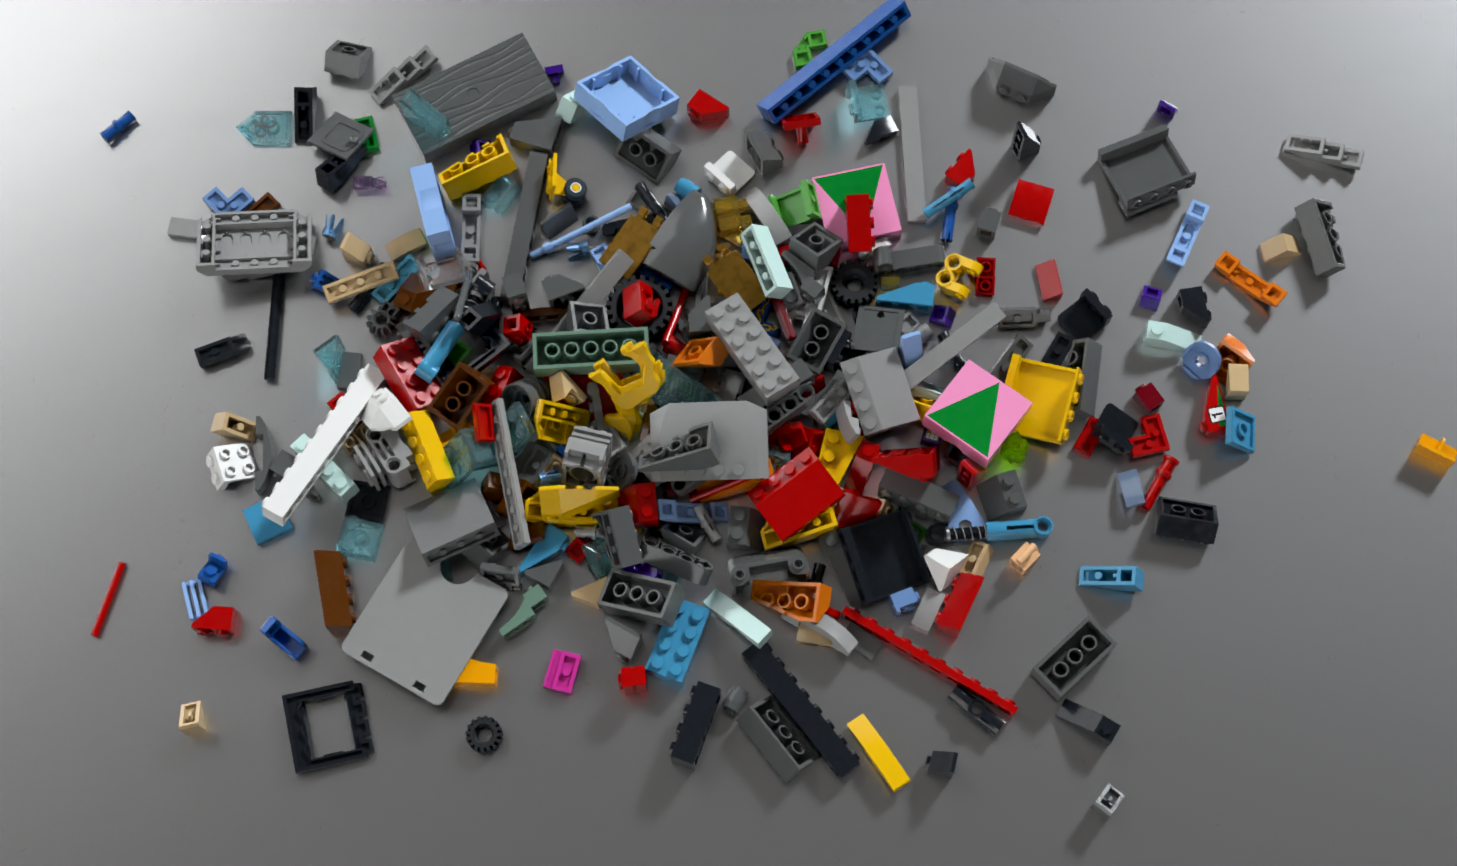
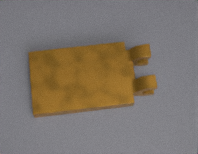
M643 205L636 217L630 215L599 258V261L606 265L618 249L625 252L634 260L622 276L628 281H631L630 276H634L639 270L650 249H654L650 242L664 223V219L658 215L652 225L645 221L651 213Z
M722 242L717 248L723 257L717 262H714L709 255L702 259L710 269L706 274L726 299L738 292L752 311L768 297H765L757 275L738 251L735 250L731 253Z

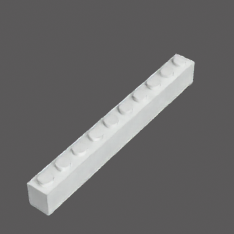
M369 363L364 369H360L355 382L349 384L347 393L344 397L341 396L338 399L335 409L329 411L326 421L323 425L320 424L313 439L310 438L305 445L304 451L297 454L293 466L286 469L283 479L275 484L270 497H266L263 500L261 507L264 517L282 527L285 525L361 421L360 418L374 392L381 388L384 389L388 384L380 369Z

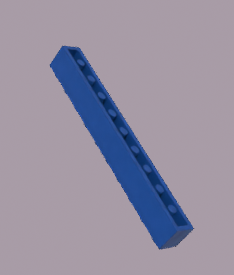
M887 0L756 105L763 118L773 124L779 122L911 17L905 1Z

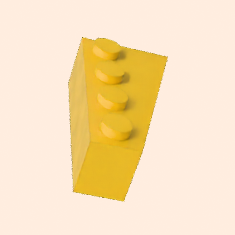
M501 133L496 136L497 140L491 144L487 142L482 145L483 149L476 154L472 152L467 155L464 162H456L438 174L450 201L462 197V194L477 190L479 187L510 174L517 169L510 149Z
M826 428L819 460L840 487L850 466L853 464L864 436H859L852 445H849L841 431Z

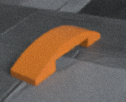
M1226 250L1214 263L1216 269L1234 285L1268 305L1277 307L1288 293L1275 283L1271 282L1269 284L1242 266L1240 260Z

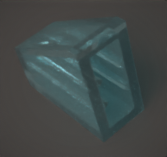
M409 88L399 101L404 118L440 141L450 131L449 120L417 92Z

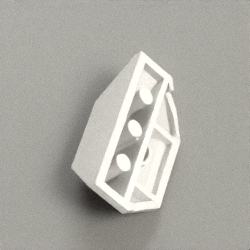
M385 387L374 392L360 419L371 431H386L389 429L397 431L410 422L412 417L399 400Z

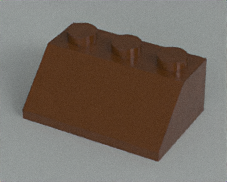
M459 362L427 409L456 431L463 430L473 417L472 404L483 403L496 383L478 370Z

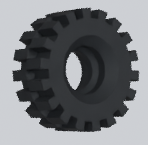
M850 259L847 260L846 264L842 262L839 268H835L831 277L832 295L834 294L835 301L839 300V305L843 306L845 304L846 308L849 309L850 306H866V303L870 304L872 299H875L878 289L877 273L872 271L873 267L871 265L866 266L867 262L862 261L861 264L859 259H855V262L851 263ZM851 279L859 280L862 284L861 289L858 291L849 290L847 287L848 281Z

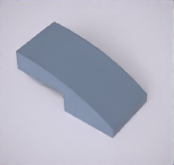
M1137 469L1118 473L1126 508L1129 509L1146 504Z

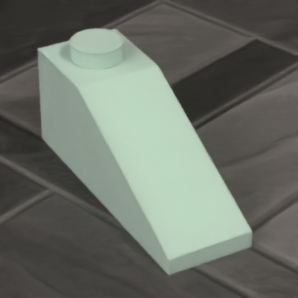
M1148 320L1144 331L1143 346L1184 352L1189 345L1201 341L1202 336L1169 323Z

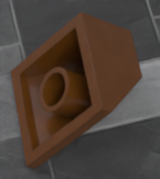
M412 272L400 286L393 305L414 313L416 308L421 309L427 303L426 299L441 285L447 287V285Z

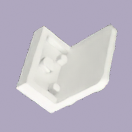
M727 151L714 165L709 161L704 165L705 178L713 182L723 194L730 198L755 176V171L733 151Z
M247 442L213 447L206 456V464L210 467L212 474L211 480L216 486L217 491L225 490L230 482L255 478V471H258L250 444Z

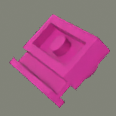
M553 649L543 688L571 695L582 656Z

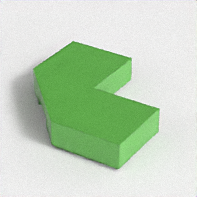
M824 29L806 32L801 42L794 48L792 56L795 70L802 69L813 60L811 51L828 48Z

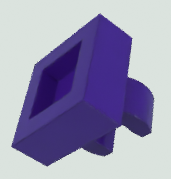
M563 65L544 67L546 75L552 76L553 84L560 83L559 74H564Z

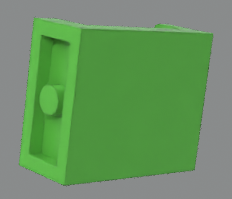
M806 179L799 182L800 187L779 196L768 195V200L788 229L791 225L808 224L822 218L815 184Z

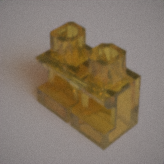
M736 195L713 199L721 238L728 237V234L736 232L742 233L743 229L748 228L752 224L750 214L740 216V212L748 210L746 198L736 199Z

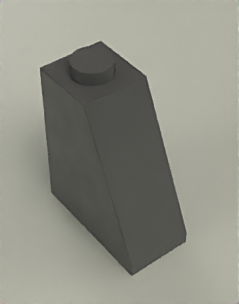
M552 117L514 122L513 128L510 127L507 135L510 145L527 151L546 152L550 154V157H553L564 127L563 118Z

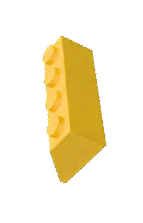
M428 410L411 411L408 413L412 420L405 424L402 429L426 488L434 496L455 479V475Z

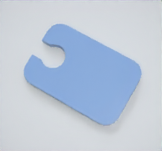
M950 481L941 487L960 496L958 507L949 526L944 525L945 527L950 529L951 527L959 528V524L962 521L970 522L972 527H975V525L978 527L985 525L984 519L959 482ZM960 539L959 541H957V540H951V541H952V542H955V543H960V542L964 541L965 539Z

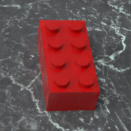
M412 336L380 345L373 356L395 397L407 412L428 410V405L442 387L436 376L429 384L414 374L415 369L424 356Z

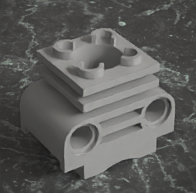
M574 426V432H572V437H569L562 462L563 485L580 486V484H584V487L589 490L594 486H604L608 464L612 456L611 433L603 430L589 429L585 426Z
M368 428L365 436L371 450H368L363 441L360 442L364 454L360 452L357 445L353 446L355 451L353 457L357 461V466L366 475V480L370 487L375 486L377 491L381 490L377 481L378 478L384 487L387 486L384 475L397 488L404 487L416 480L412 471L418 469L417 464L413 461L414 456L409 447L400 439L398 430L371 431Z

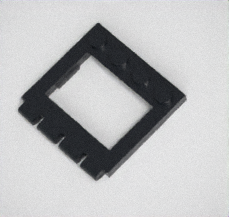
M495 324L490 326L480 336L490 350L468 364V366L479 372L513 348ZM415 339L414 341L425 357L431 347ZM448 357L437 372L438 377L442 378L443 383L455 368Z
M353 680L282 695L296 774L367 759V754L375 752L372 738L364 739V737L371 735L369 720L360 719L368 716L365 700L357 701L358 698L364 697L362 683L354 684ZM344 694L354 750L339 751L314 758L304 702Z

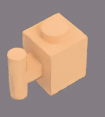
M1025 542L1010 558L1008 563L1020 574L1024 575L1038 561L1041 554L1034 543L1029 544Z

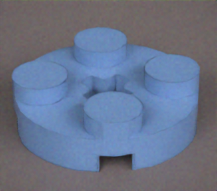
M1204 340L1189 345L1183 352L1184 370L1194 379H1208L1219 371L1222 355L1209 342ZM1198 356H1203L1205 358L1206 364L1202 363L1200 365L1198 363Z

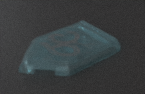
M255 111L236 128L253 145L290 146L292 111Z

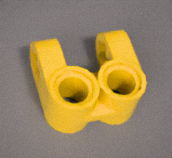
M953 253L945 258V266L943 270L937 273L936 282L944 294L960 300H967L971 291L966 286L958 283L959 278L964 276L965 273L979 277L984 267L977 261Z

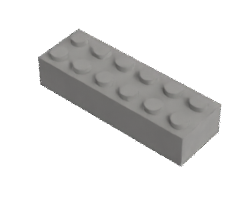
M738 292L705 311L708 325L718 336L767 408L776 404L800 386V378Z

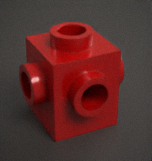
M519 313L504 317L503 335L511 342L521 344L531 340L532 323Z

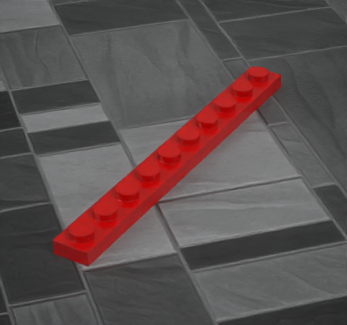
M845 606L841 614L842 618L849 622L852 621L864 631L952 683L960 684L974 696L1013 718L1018 709L1014 701L1009 698H1001L994 689L984 688L977 679L973 677L967 678L960 669L956 667L950 668L943 659L939 657L933 658L928 655L929 652L926 649L911 645L912 642L909 639L894 635L895 632L892 629L879 626L875 619L869 616L867 618L862 616L861 612L852 606L850 608Z

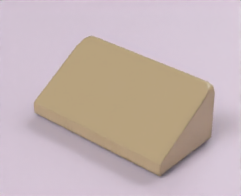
M972 540L966 553L969 555L957 575L963 572L983 576L994 549L987 543Z

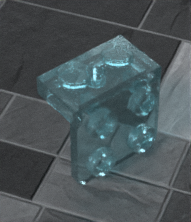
M856 80L848 81V88H845L846 98L850 99L848 108L849 114L853 115L854 123L890 116L883 84L857 87Z

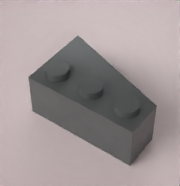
M441 285L426 299L427 303L421 309L416 308L414 310L415 315L411 319H405L402 323L416 340L431 347L449 320L452 321L459 294Z
M629 505L591 514L592 519H596L600 527L597 530L599 536H604L607 544L604 548L613 569L643 563V554L637 539L638 533L634 527L633 513Z

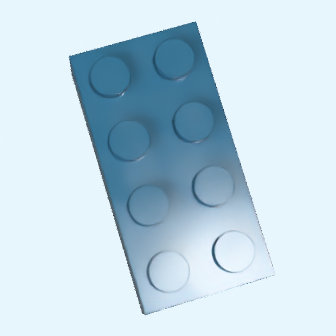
M683 600L673 628L661 626L645 667L646 674L683 687L711 616V610Z

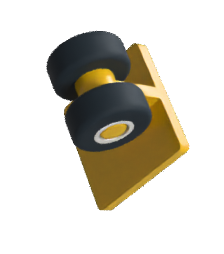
M553 153V157L549 159L546 170L548 180L545 194L549 195L548 201H552L554 195L562 196L565 204L571 203L573 207H578L584 201L587 186L579 178H571L565 181L557 173V153Z

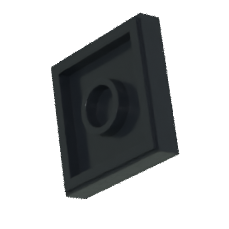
M353 480L360 491L349 499L345 517L383 524L392 487L388 485L384 487L382 484H379L381 490L377 491L375 486L370 487L368 482Z

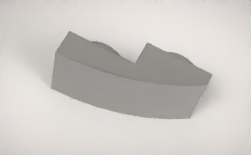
M843 400L835 410L836 418L847 444L852 445L856 438H859L861 427H859V419L852 417L851 401Z
M928 586L911 624L929 632L946 594Z

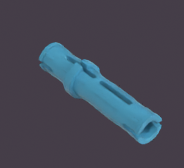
M968 178L957 187L953 186L951 191L923 208L922 211L929 219L957 199H962V196L974 189L975 186Z

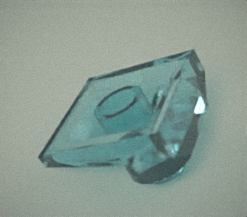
M346 516L342 523L336 551H341L347 557L375 562L385 525L359 519L357 516Z

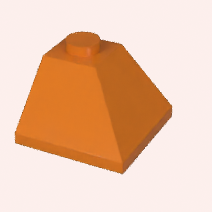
M1229 333L1216 347L1222 355L1221 366L1216 373L1217 378L1226 385L1228 363L1248 364V368H1250L1255 361L1246 346Z
M718 336L693 339L689 341L671 365L673 367L690 368L719 367L724 363L729 353Z

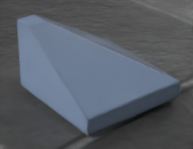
M674 192L668 193L664 204L674 209L683 198Z

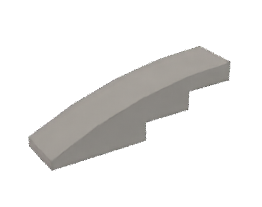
M425 45L413 58L409 56L398 68L393 67L368 92L379 105H382L391 99L392 95L412 84L439 59Z
M1292 133L1288 134L1284 148L1286 152L1307 159L1355 170L1361 169L1364 157V150L1345 148V144L1326 142V138Z

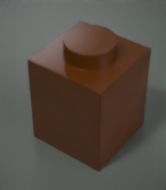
M489 471L481 482V493L485 500L499 503L504 496L500 473Z

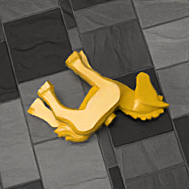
M645 340L635 345L632 341H629L620 348V352L624 356L630 357L638 363L640 373L620 381L605 359L602 358L593 365L596 371L588 374L590 379L600 383L606 389L618 413H607L603 417L604 423L621 432V435H625L628 441L639 432L642 424V416L636 406L640 403H647L650 397L655 395L660 386L665 382V370L662 369L663 363H661L660 359L655 362V358L651 355Z

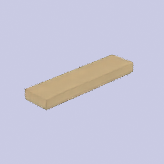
M391 260L324 285L322 288L330 305L400 279L394 261Z

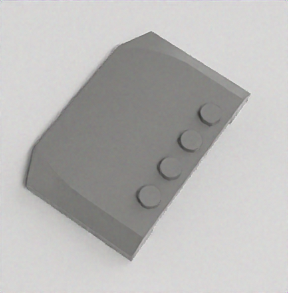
M294 209L217 212L211 214L212 218L202 221V218L198 219L196 271L203 275L223 276L304 272L312 266L311 214L304 216Z
M749 401L668 403L650 413L651 449L659 445L665 446L673 441L672 438L677 435L680 438L688 434V430L692 427L712 421L721 450L719 465L702 470L653 471L652 482L768 479L767 410Z

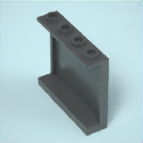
M1166 124L1098 149L1097 160L1126 210L1138 208L1147 202H1154L1160 197L1172 195L1178 190L1190 188L1195 184L1196 172L1190 173L1168 137L1169 128Z
M475 478L403 509L428 567L500 535Z

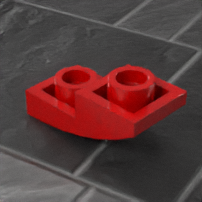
M976 257V261L984 269L980 276L975 278V295H994L996 258Z

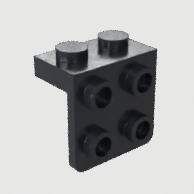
M1086 288L1081 292L1080 298L1059 314L1057 319L1073 338L1077 340L1093 337L1110 323L1113 315L1109 307L1099 301L1097 294Z
M1109 403L1105 406L1090 434L1097 438L1099 442L1110 447L1115 453L1123 455L1130 453L1134 447L1127 440L1132 438L1138 427V422L1112 403Z

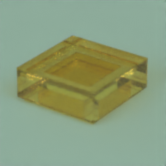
M882 277L881 291L899 289L901 284L900 277Z

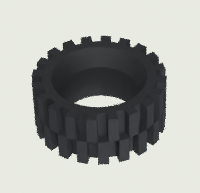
M634 275L630 276L631 281L629 282L624 278L621 280L622 286L616 284L613 287L614 293L610 291L608 295L609 301L606 302V311L609 326L611 329L635 327L628 324L622 317V290L641 280L652 288L653 300L657 298L661 301L656 319L651 324L644 326L648 327L649 343L655 344V338L659 341L663 339V332H666L673 314L672 298L667 288L664 290V284L660 281L656 284V280L653 277H650L648 281L646 280V275H640V279L636 280Z

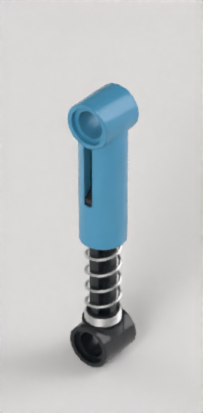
M479 274L470 287L471 292L468 294V299H466L463 313L470 306L478 305L483 299L486 300L496 284L482 274ZM452 318V321L449 320L414 371L415 375L429 384L464 333V329L458 321Z
M1040 516L1037 519L985 522V525L980 527L977 525L970 527L968 525L966 528L960 526L959 528L951 527V529L935 523L927 529L925 540L928 545L941 546L946 542H951V540L959 541L960 539H965L966 541V539L974 540V538H980L981 540L985 538L986 541L1029 538L1043 540L1049 537L1053 529V522L1046 516ZM1038 525H1044L1047 531H1040ZM937 532L940 534L941 537L939 539H934L931 536V533Z

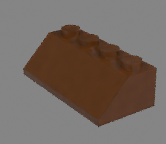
M315 550L314 557L325 627L332 635L350 632L357 621L356 612L353 613L352 605H355L353 594L349 592L352 582L350 575L346 573V568H349L347 556L344 557L341 551Z

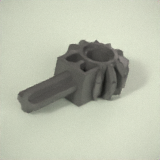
M395 298L391 303L385 300L381 307H378V311L372 309L373 315H367L369 321L366 322V325L369 328V332L371 334L375 333L377 338L382 334L383 338L386 339V334L389 333L393 336L392 330H397L395 325L399 322L402 314L400 312L401 308L393 305ZM381 320H386L385 324H378Z

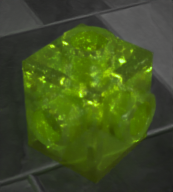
M1017 431L1006 438L1000 453L1004 460H1008L1009 464L1014 462L1018 464L1026 459L1030 447L1025 438L1022 439Z

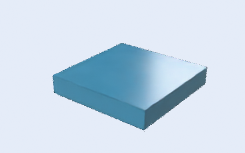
M1228 406L1226 408L1225 444L1248 454L1254 453L1256 417L1234 406Z
M263 501L242 510L257 545L294 529L290 519L282 527L264 517L261 507Z

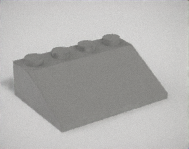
M896 347L858 356L840 363L865 438L920 420Z

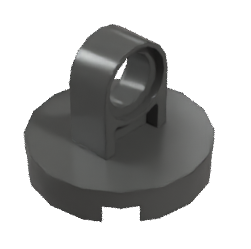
M618 452L610 460L608 468H611L610 475H607L610 486H618L619 490L632 486L633 483L639 484L645 477L643 472H639L636 457L631 453Z

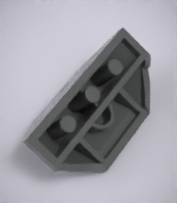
M993 57L988 59L987 70L995 89L1001 94L1012 96L1019 102H1026L1028 104L1054 96L1057 88L1056 84L1050 83L1047 79L1009 62Z

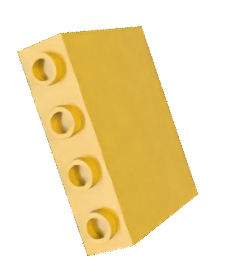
M1012 354L1005 384L1031 401L1032 406L1029 413L1011 434L1063 445L1064 440L1067 441L1069 437V422H1072L1074 418V411H1072L1074 403L1077 404L1079 399V392L1077 391L1079 385H1082L1084 380V374H1082L1080 367L1072 369L1025 359L1021 355Z

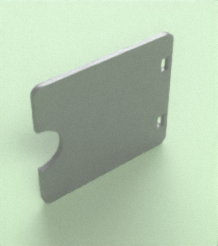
M412 538L406 542L342 643V650L350 657L433 705L438 706L445 702L507 601L508 593L504 588L478 573L470 581L463 584L448 582L441 572L442 561L428 567L416 539ZM365 651L374 656L371 662L361 657ZM417 681L426 686L424 692L413 687Z

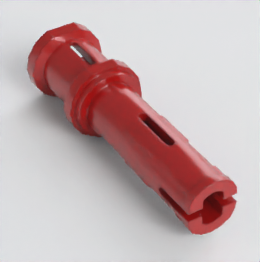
M1166 454L1163 456V462L1156 469V476L1144 496L1146 504L1140 505L1142 509L1146 511L1151 510L1164 484L1171 479L1175 466L1179 465V461L1174 457Z

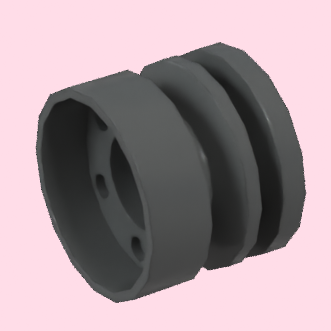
M535 375L527 376L505 386L500 397L503 398L506 415L515 422H524L534 417L537 399L552 401L551 389L548 383L541 377H535Z

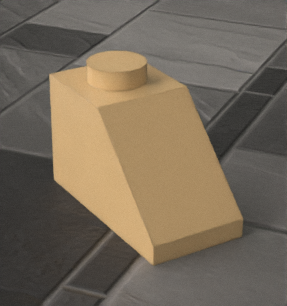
M347 231L340 246L346 262L367 269L375 257L372 247Z
M227 411L214 415L210 432L225 438L255 442L256 422Z

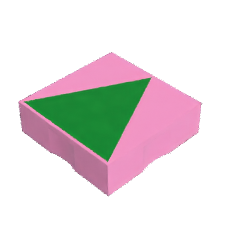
M884 163L812 178L822 216V226L843 239V243L840 246L841 251L848 250L847 220L845 217L846 204H844L846 195L869 194V198H873V210H870V217H874V228L871 229V236H875V240L883 237H889L890 241L901 238L902 229Z
M968 360L924 415L922 425L943 440L958 447L963 454L986 469L1001 449L1006 438L1016 430L1029 413L1032 402L971 360Z

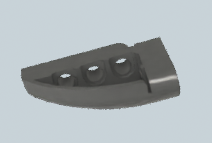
M692 190L682 199L651 240L650 245L656 249L651 248L643 262L654 273L693 293L699 285L702 276L706 277V273L710 270L702 259L709 255L713 260L716 249V219L711 201L706 195Z

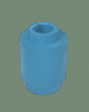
M681 178L676 183L674 190L677 192V195L684 198L692 190L701 193L702 188L688 179Z

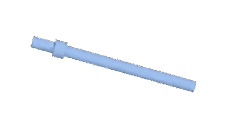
M628 203L551 243L548 241L542 244L543 247L531 252L530 255L532 259L545 253L548 255L554 252L553 249L565 244V242H569L633 210V208Z

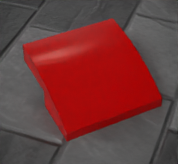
M1019 179L1008 215L1044 225L1055 189Z
M842 490L846 496L839 500L834 508L838 522L837 527L852 526L876 517L882 504L879 498L863 496L859 491Z

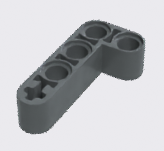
M940 244L890 252L888 246H880L875 248L872 254L877 277L941 268L945 266L944 261L946 258L944 245Z
M656 529L647 530L639 547L642 550L643 562L697 585H707L714 569L712 563L662 542L663 536L660 531Z

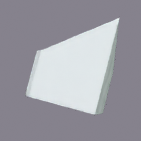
M935 548L924 555V559L939 592L952 583L969 554Z

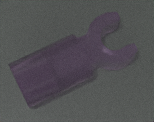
M353 177V187L355 190L386 189L387 186L385 177Z

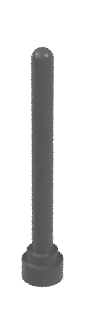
M470 261L464 264L463 274L465 278L453 316L455 321L461 320L472 278L479 270L475 262Z

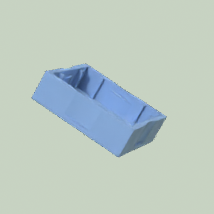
M630 55L612 64L607 69L576 82L573 99L624 142L675 115L680 97L665 84L654 78L644 66Z
M432 162L409 168L426 236L436 263H443L445 258L459 259L442 192Z

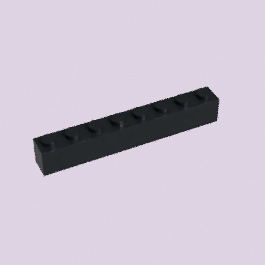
M767 642L760 649L754 644L741 653L743 660L837 778L842 781L859 767L860 758L857 753L847 748V741L841 734L837 735L835 733L833 723L829 719L825 720L821 715L822 710L816 703L812 704L810 702L808 692L804 688L800 689L798 687L796 677L791 672L787 673L784 669L785 664L779 657L775 658L771 653L773 651L771 646Z

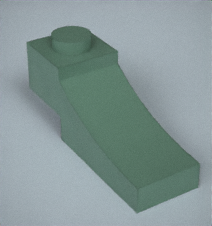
M539 584L536 586L531 585L524 591L525 593L522 595L524 600L520 608L498 630L504 640L537 619L534 611L549 601Z

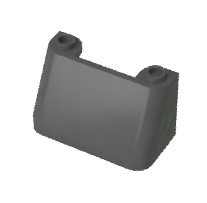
M789 546L732 557L727 563L732 597L742 596L743 588L746 585H750V575L786 568L788 577H794L799 582H808L810 580V569L802 549L797 546Z

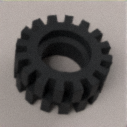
M479 716L476 720L473 719L470 725L468 724L466 740L474 751L481 754H489L490 751L494 752L495 748L500 747V742L503 740V731L494 718ZM481 728H489L492 731L491 739L487 742H480L477 739V732Z

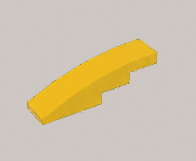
M861 714L847 724L848 729L871 759L874 767L894 792L911 782L902 766L864 714Z

